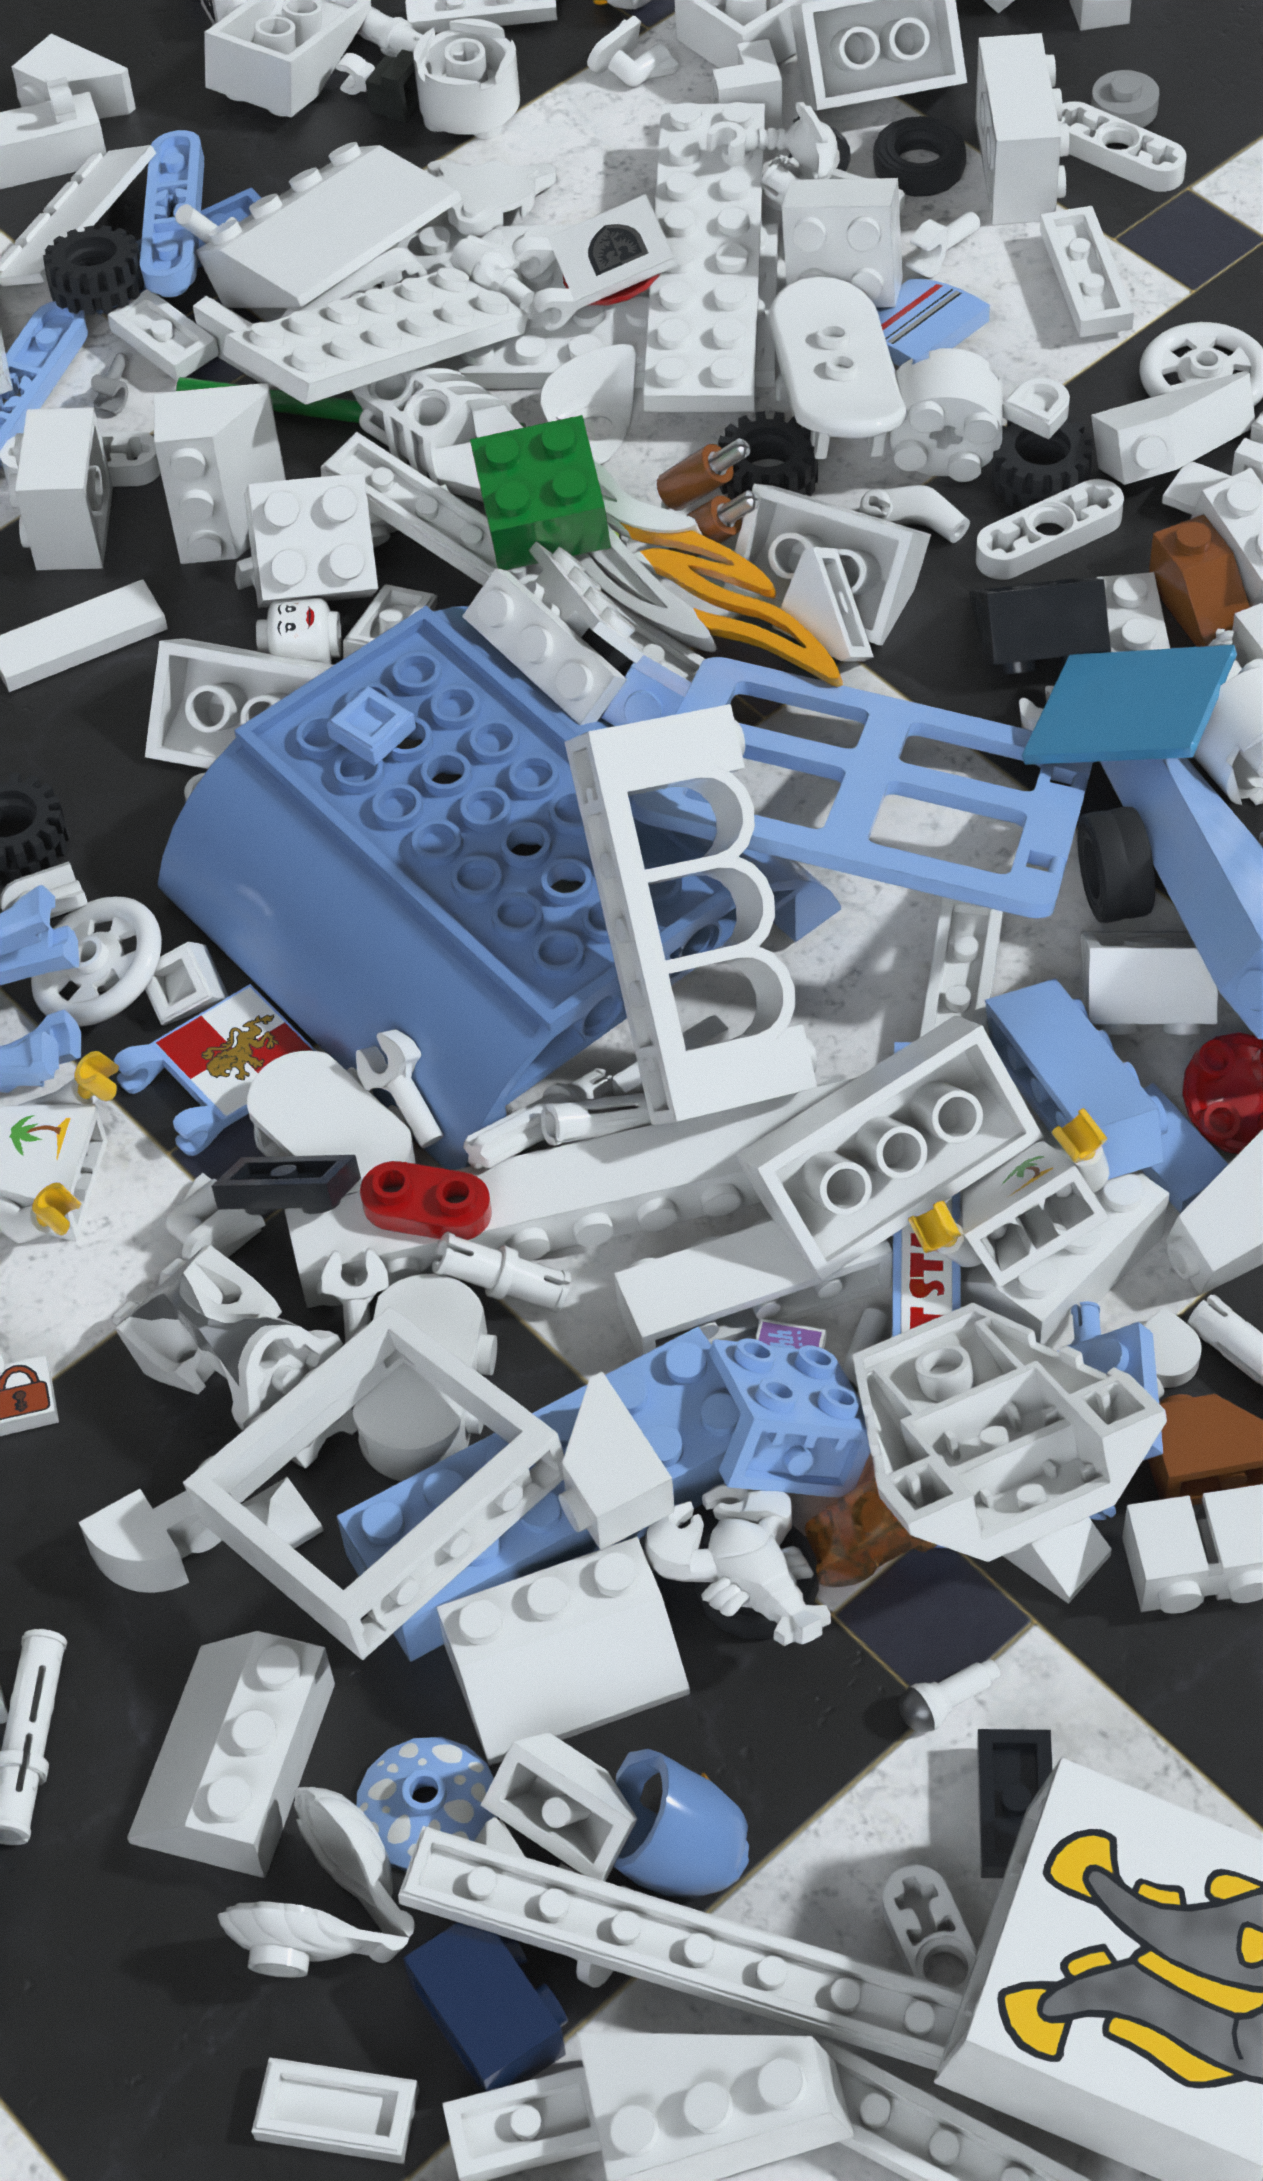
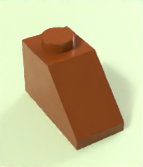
M1203 514L1153 533L1149 573L1154 572L1160 599L1195 646H1208L1213 639H1216L1217 629L1232 631L1235 613L1250 608L1234 553L1207 517Z
M1177 1394L1159 1401V1404L1165 1409L1167 1422L1161 1430L1163 1454L1149 1458L1148 1462L1160 1500L1190 1496L1192 1505L1203 1504V1493L1263 1484L1262 1419L1216 1394L1198 1397Z

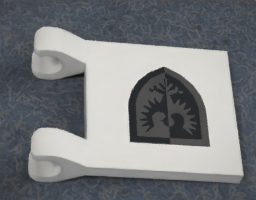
M646 194L552 236L524 237L518 239L512 246V252L518 261L528 256H533L519 264L522 275L527 279L540 276L555 259L558 261L569 288H546L537 292L533 297V303L539 313L544 312L548 308H553L549 312H544L540 315L544 328L550 331L557 330L566 324L578 309L678 265Z

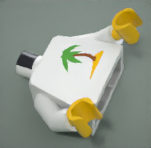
M93 1051L85 1055L75 1069V1078L56 1092L19 1104L18 1106H0V1231L13 1242L24 1243L45 1234L71 1241H77L108 1141L98 1107L94 1103L97 1098L105 1102L111 1101L117 1092L116 1084L108 1079V1077L118 1072L119 1065L99 1051Z
M1082 1108L1072 1121L1062 1128L1058 1125L1051 1132L1064 1150L1062 1152H1058L1044 1141L1035 1143L969 1185L962 1192V1215L957 1223H955L944 1201L936 1202L933 1204L934 1208L919 1216H911L908 1218V1221L925 1253L937 1250L963 1267H974L983 1263L1000 1288L1110 1219L1093 1193L1101 1189L1109 1177V1166L1102 1147L1108 1138L1085 1108Z

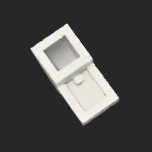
M138 1489L78 1522L89 1552L99 1569L114 1583L137 1592H164L189 1583L181 1559L191 1553L208 1551L222 1541L201 1523L187 1491L153 1509L141 1489Z

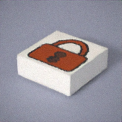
M46 1355L4 1364V1372L0 1374V1436L59 1423L51 1371Z

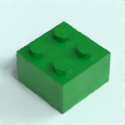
M583 415L470 439L493 550L499 569L506 571L538 564L529 551L535 542L552 554L558 547H561L572 556L611 548L605 505Z

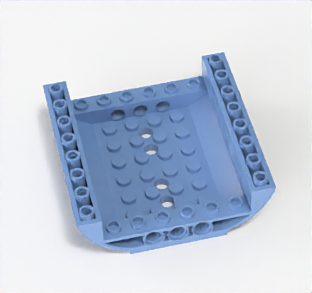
M424 606L234 730L236 738L209 767L190 794L173 826L163 853L157 885L185 915L345 1070L351 1067L357 1070L356 1051L373 1046L379 1049L388 1065L387 1055L381 1049L377 1040L378 1033L397 1029L410 1037L421 1052V1057L415 1065L411 1078L444 1135L438 1142L423 1149L444 1169L457 1170L471 1166L468 1162L469 1155L463 1148L464 1142L469 1135L506 1117V1105L627 1019L564 743L586 732L615 726L603 720V714L597 722L579 725L462 617L469 606L450 607L434 612L428 606ZM367 686L412 712L415 717L416 729L406 739L423 740L415 748L400 749L395 747L376 766L329 738L327 722ZM440 773L462 775L459 780L451 784H439L432 781ZM688 789L685 795L687 798L709 803L700 793L692 789ZM633 795L628 796L629 802H630V807H631ZM633 817L645 870L702 858L714 842L647 825ZM521 843L526 845L538 844L542 847L540 851L530 856H519L511 852L515 846ZM745 849L739 856L752 862L767 878L774 895L775 918L773 923L795 942L841 910V905L834 894L796 861ZM689 876L648 885L665 961L714 950L723 946L731 937L737 921L736 905L730 891L720 881L709 876ZM560 880L579 881L583 884L578 890L570 893H560L551 888L553 884ZM696 968L669 974L671 986ZM382 1088L372 1089L374 1097L386 1108L390 1105L399 1108L389 1091Z

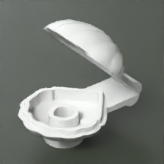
M299 1787L295 1789L294 1807L299 1817L296 1821L306 1843L320 1865L333 1877L334 1881L360 1900L383 1933L359 1930L319 1909L276 1902L238 1903L235 1906L227 1907L226 1912L217 1915L220 1926L238 1945L250 1950L248 1968L265 1975L288 1978L304 1977L308 1974L309 1961L331 1960L351 1953L369 1955L371 1959L378 1963L390 1961L408 1943L409 1937L414 1932L415 1922L413 1917L408 1912L400 1910L391 1898L393 1894L391 1865L377 1830L363 1811L342 1794L316 1787Z

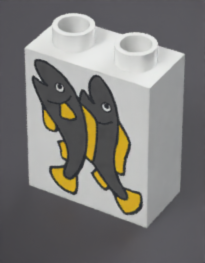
M1061 1757L1026 1809L933 2083L1162 2181H1263V1841Z

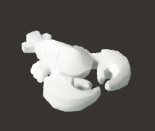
M724 1483L713 1487L703 1494V1506L706 1510L713 1509L715 1518L720 1520L712 1531L708 1549H700L704 1523L699 1514L693 1516L694 1508L691 1501L675 1505L674 1513L651 1524L647 1529L644 1539V1550L649 1566L663 1578L681 1582H714L709 1585L701 1596L703 1601L709 1602V1605L716 1610H720L721 1614L728 1617L733 1616L740 1607L753 1608L770 1621L778 1623L774 1630V1640L783 1646L792 1642L799 1644L810 1642L822 1635V1627L831 1624V1614L826 1605H805L803 1601V1593L798 1588L796 1580L812 1578L814 1573L802 1552L795 1546H789L784 1549L780 1548L781 1543L792 1528L793 1518L791 1499L785 1492L730 1488ZM691 1518L690 1525L680 1529V1526Z

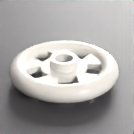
M1193 322L1178 325L1154 338L1143 352L1139 366L1140 378L1144 389L1151 398L1232 375L1233 370L1250 372L1254 406L1263 398V348L1254 338L1237 328L1213 322ZM1216 345L1229 349L1233 353L1231 356H1227L1225 353L1214 349L1213 346ZM1185 346L1192 349L1181 358L1172 353ZM1178 372V377L1182 383L1170 386L1163 375Z
M104 897L90 901L86 906L70 912L53 928L56 929L68 925L74 931L78 939L79 967L31 977L34 1000L45 1016L65 1009L76 1020L79 1027L94 1025L122 1012L144 991L153 977L160 959L161 931L152 912L145 905L127 897ZM113 921L109 932L94 933L95 926ZM136 935V950L124 955L122 941ZM71 980L80 988L67 1001L59 993ZM106 991V992L103 993L102 995H99V993H98V992Z

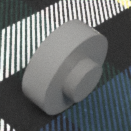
M1132 70L1113 71L1103 75L1095 82L1092 89L1091 106L1142 128L1150 124L1157 116L1160 91L1157 83L1143 73Z

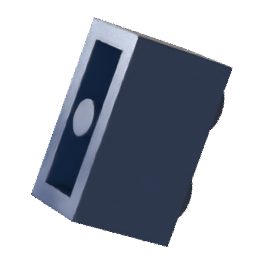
M457 1922L403 1957L410 1985L481 2093L528 2081L566 2055L561 2027L568 2023L567 2016L550 1988L543 1983L534 1989L520 1967L527 1963V1959L517 1940Z

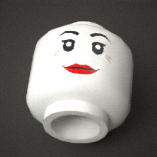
M318 597L273 601L268 609L267 619H260L256 622L258 652L331 664L332 658L341 657L339 612L330 611L327 602Z

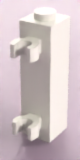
M65 73L45 77L50 101L0 112V189L76 172L92 154L101 153L103 157L105 156L106 148L101 125L90 92L72 95Z

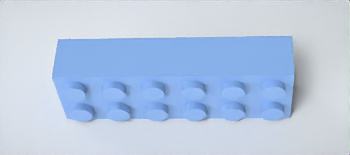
M699 1326L605 1375L672 1477L674 1506L691 1501L694 1509L702 1505L703 1494L713 1487L725 1483L719 1468L741 1415L708 1353L711 1344ZM587 1385L532 1413L557 1432L564 1455ZM494 1433L337 1515L346 1555L359 1576L362 1575L509 1443ZM535 1463L529 1468V1471L536 1465ZM564 1480L393 1633L410 1662L444 1644L437 1606L600 1550L587 1529L578 1533L568 1521L559 1501V1494L566 1491ZM649 1526L622 1539L621 1541L615 1544L621 1543L623 1541L635 1537H638L639 1539L645 1536Z

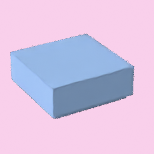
M367 686L327 722L329 738L376 766L416 729V724L412 712Z

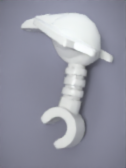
M796 102V110L800 120H797L790 127L789 131H786L785 128H778V130H775V128H768V130L758 128V131H755V129H744L734 122L721 121L709 127L706 149L712 152L718 146L728 144V162L734 164L744 158L746 151L756 150V148L759 150H765V148H768V150H774V148L784 150V148H788L792 156L799 162V170L806 179H829L835 168L834 164L838 145L832 129L827 124L819 121L810 105L806 106L803 102Z

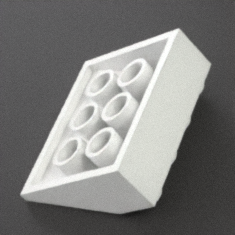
M351 142L331 152L328 156L331 163L320 170L316 167L310 168L294 176L289 181L291 189L280 196L276 193L270 194L254 202L249 207L251 215L239 223L237 220H231L214 228L208 234L211 241L195 252L220 301L226 308H301L461 201V195L456 188L381 145L359 147L357 142Z

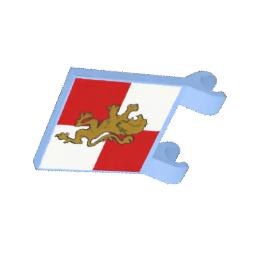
M249 984L152 1043L132 1046L120 1051L116 1055L114 1062L119 1065V1071L121 1072L117 1076L118 1084L128 1093L135 1094L146 1088L165 1067L201 1105V1107L189 1108L180 1112L173 1120L174 1129L180 1134L175 1138L176 1145L188 1156H194L207 1148L224 1128L248 1114V1091L252 1081L262 1068L283 1055L298 1051L316 1050Z

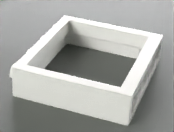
M389 1306L371 1323L361 1327L351 1340L324 1363L310 1370L297 1386L270 1409L257 1415L243 1432L216 1455L204 1460L197 1471L187 1478L183 1484L202 1524L361 1660H364L564 1480L562 1466L564 1453L555 1430L393 1307ZM405 1363L509 1444L343 1591L240 1503L400 1365ZM535 1463L536 1465L529 1471V1468ZM368 1613V1615L361 1621L360 1619Z

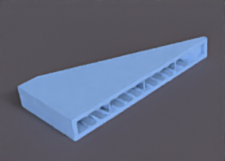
M1187 758L1100 761L1123 807H1133L1139 813L1149 839L1153 865L1219 992L1258 1039L1263 1040V846Z

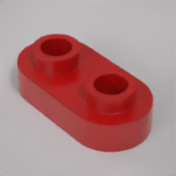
M389 1161L372 1168L364 1176L360 1185V1196L366 1218L376 1227L388 1231L441 1239L444 1233L449 1232L456 1237L470 1240L480 1235L487 1228L492 1217L490 1194L486 1184L477 1176L466 1172L401 1161ZM390 1187H402L396 1192L384 1191ZM453 1196L466 1198L460 1203H450L447 1201Z

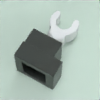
M402 49L395 58L385 55L376 68L354 53H346L336 65L337 70L350 74L340 86V90L352 95L360 91L367 92L371 113L388 116V119L406 123L418 108L419 99L412 51Z

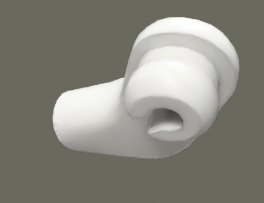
M913 485L885 490L872 489L866 492L860 501V513L902 526L912 524L924 525L933 529L952 543L959 541L970 525L969 520L937 491L928 486Z

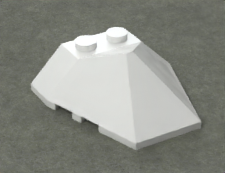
M975 1303L968 1304L852 1354L875 1470L874 1473L881 1500L911 1536L986 1562L1015 1552L1031 1542L1069 1525L1077 1524L1089 1516L1114 1506L1167 1422L1165 1409L1130 1374L1114 1367L1107 1374L1084 1364L1082 1352L1066 1345L1059 1349V1352L1036 1342L1034 1330Z

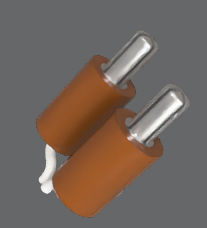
M738 438L724 448L715 444H708L660 474L657 479V490L662 499L661 508L682 511L730 481L733 476V465L750 454L748 443ZM749 490L733 500L725 496H716L688 513L687 516L695 519L703 536L721 544L740 532L742 517L758 508L759 499L754 492ZM668 547L672 551L695 557L701 556L696 553Z

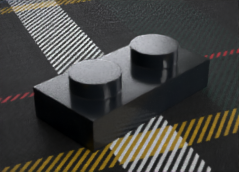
M356 1155L241 1157L211 1187L218 1210L245 1209L247 1214L261 1215L276 1209L302 1208V1211L306 1214H319L337 1207L344 1195L361 1179Z
M978 1729L977 1766L981 1878L1004 1877L1026 1809L1053 1771L1051 1730Z

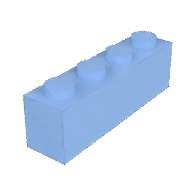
M1055 978L985 1000L990 1041L1012 1081L1050 1133L1058 1125L1062 1128L1079 1114L1078 1111L1085 1108L1108 1138L1102 1145L1109 1166L1108 1180L1163 1163L1161 1135L1168 1132V1121L1161 1101L1155 1095L1149 1097L1141 1087L1138 1075L1130 1062L1122 1063L1114 1052L1108 1034L1103 1029L1097 1031L1089 1021L1087 1011L1079 998L1072 999Z

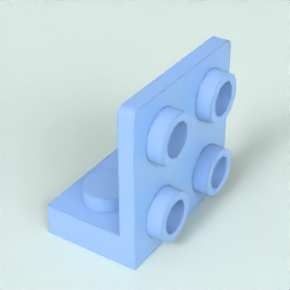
M750 1338L741 1339L738 1342L714 1339L708 1353L741 1413L719 1468L726 1486L730 1488L851 1499L871 1451L861 1400L836 1357L825 1349L811 1345L802 1346L798 1349L767 1345L764 1342Z

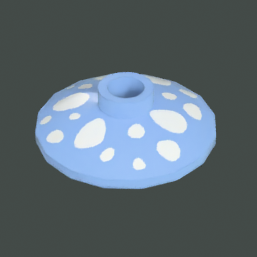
M443 1737L413 1738L389 1748L367 1769L357 1791L356 1806L373 1823L388 1854L391 1867L407 1872L422 1826L475 1841L485 1823L497 1817L480 1806L494 1779L487 1763L468 1746ZM430 1786L438 1790L436 1797L427 1803H420L412 1798L413 1793L422 1787Z

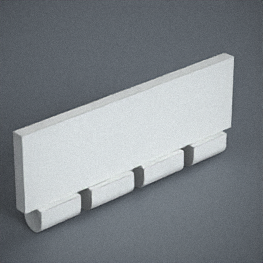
M152 145L111 150L104 157L101 153L92 154L71 177V182H67L43 209V213L33 220L15 241V245L10 246L0 258V285L5 287L45 282L47 278L43 255H46V247L54 245L53 240L58 236L68 237V231L76 229L78 232H82L84 227L94 226L154 157L156 152Z

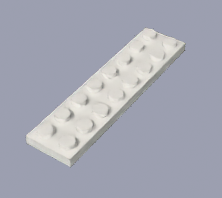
M683 102L679 104H661L655 215L678 265L662 272L650 285L643 392L644 412H755L762 187L759 185L762 183L761 179L763 177L764 150L756 148V150L746 151L742 160L731 164L728 162V144H722L712 152L707 150L706 146L709 127L721 121L734 122L744 129H755V131H758V128H765V103L694 104Z

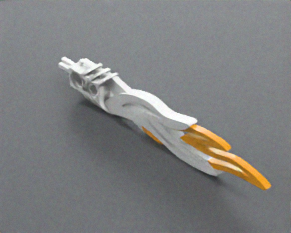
M430 364L352 390V393L363 409L359 419L360 427L387 445L393 456L405 464L409 460L410 466L425 477H427L428 472L433 482L439 486L446 484L451 494L469 497L482 502L470 439L476 438V436L482 437L523 428L512 415V407L499 397L492 396L485 388L472 383L471 380L457 371L435 368ZM594 460L606 510L611 548L573 557L586 568L584 572L602 588L600 591L638 617L689 647L715 652L717 646L711 635L732 639L767 650L832 686L841 687L843 685L842 677L833 658L812 633L795 618L773 604L726 590L700 576L712 577L768 598H776L777 592L772 582L758 567L731 549L703 536L694 518L644 503L629 496L619 487L610 473ZM615 532L642 543L696 553L721 563L661 548L645 549L632 554ZM602 570H604L608 575H610L614 580H616L620 585H622L636 597L632 596L631 594L620 588L611 579H609L603 573ZM650 572L666 577L687 592L714 606L738 614L760 618L789 633L802 647L756 625L690 607L682 599L668 591Z

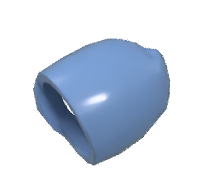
M651 1749L629 1752L616 1773L615 1783L638 1819L614 1867L637 1885L666 1896L698 1898L722 1891L735 1883L749 1862V1844L746 1840L748 1824L740 1808L710 1781L705 1773L698 1775L662 1753ZM660 1773L663 1792L660 1809L657 1814L644 1807L640 1802L644 1784L653 1775Z

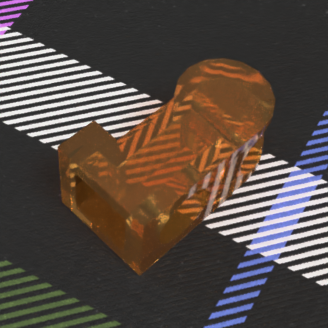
M875 1477L826 1506V1510L810 1519L804 1527L805 1535L818 1559V1565L815 1567L819 1583L827 1587H846L860 1583L872 1576L879 1566L912 1548L926 1552L937 1546V1544L911 1536L881 1500Z

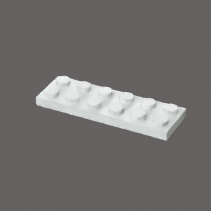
M446 267L440 268L432 274L418 278H406L401 283L381 289H369L364 294L344 300H332L324 306L307 311H295L290 316L267 323H255L250 328L226 334L223 356L306 405L524 334L529 313L511 304L506 295L497 291L486 290L470 281L469 276L465 272Z

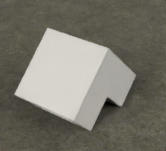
M769 39L737 44L738 65L712 69L713 104H729L733 102L765 103V130H768V128H775V130L783 128L782 78Z

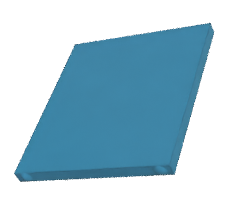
M1220 645L1069 655L1022 753L1025 765L1193 757L1219 698L1220 686L1226 682L1236 659L1237 651L1235 646Z

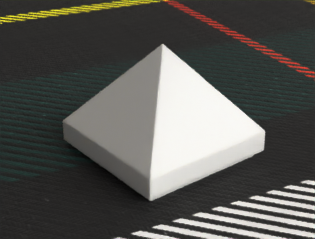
M288 1477L241 1504L293 1549L324 1531L323 1526Z

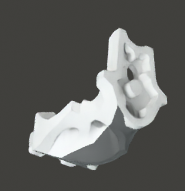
M205 1245L188 1261L176 1258L161 1272L160 1287L143 1302L129 1300L113 1315V1322L116 1325L115 1330L143 1373L154 1380L199 1394L206 1387L205 1382L214 1371L224 1376L228 1380L233 1399L231 1412L242 1430H245L257 1415L270 1409L290 1392L310 1370L319 1367L338 1351L343 1344L338 1335L330 1331H306L296 1324L277 1318L282 1311L275 1299L253 1277L211 1245ZM352 1408L291 1460L306 1469L317 1458L318 1452L326 1438L339 1431H344L351 1435L354 1434L358 1429L353 1419Z

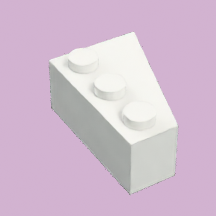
M577 2032L607 2181H714L854 2137L836 2062L812 2036Z

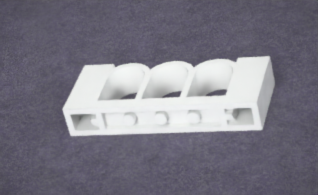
M731 704L589 731L564 742L651 1124L658 1125L678 1122L817 1088L814 1074L817 1069L815 1048L810 1039L806 1037L803 1024L788 1027L795 1008L794 983L787 967L773 952L759 947L769 936L775 918L774 895L764 874L752 862L739 857L749 845L755 828L754 806L747 789L732 774L745 768L742 757L745 752V738L740 724L734 720ZM671 787H687L700 793L710 803L716 817L717 833L712 847L702 858L645 870L628 796ZM689 876H709L720 881L730 891L736 905L737 921L731 937L723 946L714 950L665 961L648 885ZM711 964H728L740 969L749 978L756 993L757 1009L752 1024L743 1034L731 1040L686 1050L669 974Z

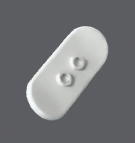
M817 276L805 278L787 285L776 295L770 307L769 320L790 407L793 410L796 422L811 430L810 440L812 446H814L815 459H827L830 437L866 438L867 444H870L869 451L871 457L882 456L886 432L901 426L906 420L907 411L878 312L873 301L862 290L849 282L831 277Z

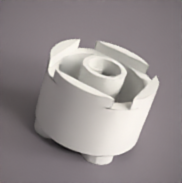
M466 18L450 21V30L436 35L435 28L425 32L415 45L413 57L419 107L426 128L434 132L445 131L453 134H474V136L480 139H490L499 135L502 131V125L516 113L520 103L516 47L513 40L510 42L505 38L504 29L499 25L481 19Z
M954 348L929 351V359L919 361L913 365V358H911L896 371L900 392L907 412L906 420L903 424L889 431V440L894 453L895 464L905 471H916L929 476H950L959 482H968L976 479L981 474V468L993 459V451L999 450L1002 444L1003 387L1000 377L998 379L990 371V363L983 357L966 350Z
M1256 659L1247 663L1238 675L1220 686L1219 698L1193 756L1229 799L1239 805H1242L1241 799L1250 798L1255 805L1263 804V659Z

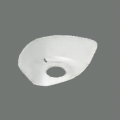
M629 344L602 347L574 357L559 366L547 378L541 390L540 405L548 422L558 420L556 417L565 419L583 415L584 421L588 418L602 417L612 423L613 432L610 436L598 441L589 440L593 459L600 465L609 461L619 449L628 433L632 419L636 351Z

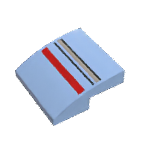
M928 279L907 280L900 287L896 307L876 308L892 362L899 367L911 358H913L912 365L929 359V351L941 348H954L989 322L990 305L976 296L946 283Z

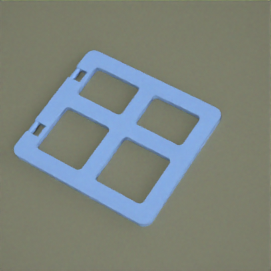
M712 657L702 661L675 715L728 705L735 695L744 694L858 721L865 725L857 746L847 749L739 723L745 738L743 758L833 779L841 783L824 827L813 829L754 814L755 828L746 849L1028 918H1045L1053 914L1093 762L1036 764L1041 770L1033 791H1021L908 764L899 758L909 736H921L1023 761L1022 753L1033 731L843 685L836 687L822 680L729 658ZM1051 780H1054V781H1058V782L1070 784L1071 787L1064 786V785H1060V784H1056V783H1052V782H1050V781H1051ZM671 787L636 794L632 797V815L636 820L644 824L714 841L717 833L716 817L711 805L687 798L685 796L689 789L687 787ZM885 796H904L1018 824L1023 828L1011 872L998 874L871 842L869 838ZM1028 863L1048 868V872L1026 867Z

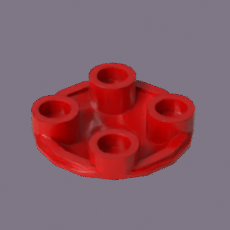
M1240 1032L1216 1036L1196 1050L1184 1071L1182 1096L1188 1117L1207 1141L1224 1152L1238 1155L1263 1130V1040L1258 1039L1254 1035Z

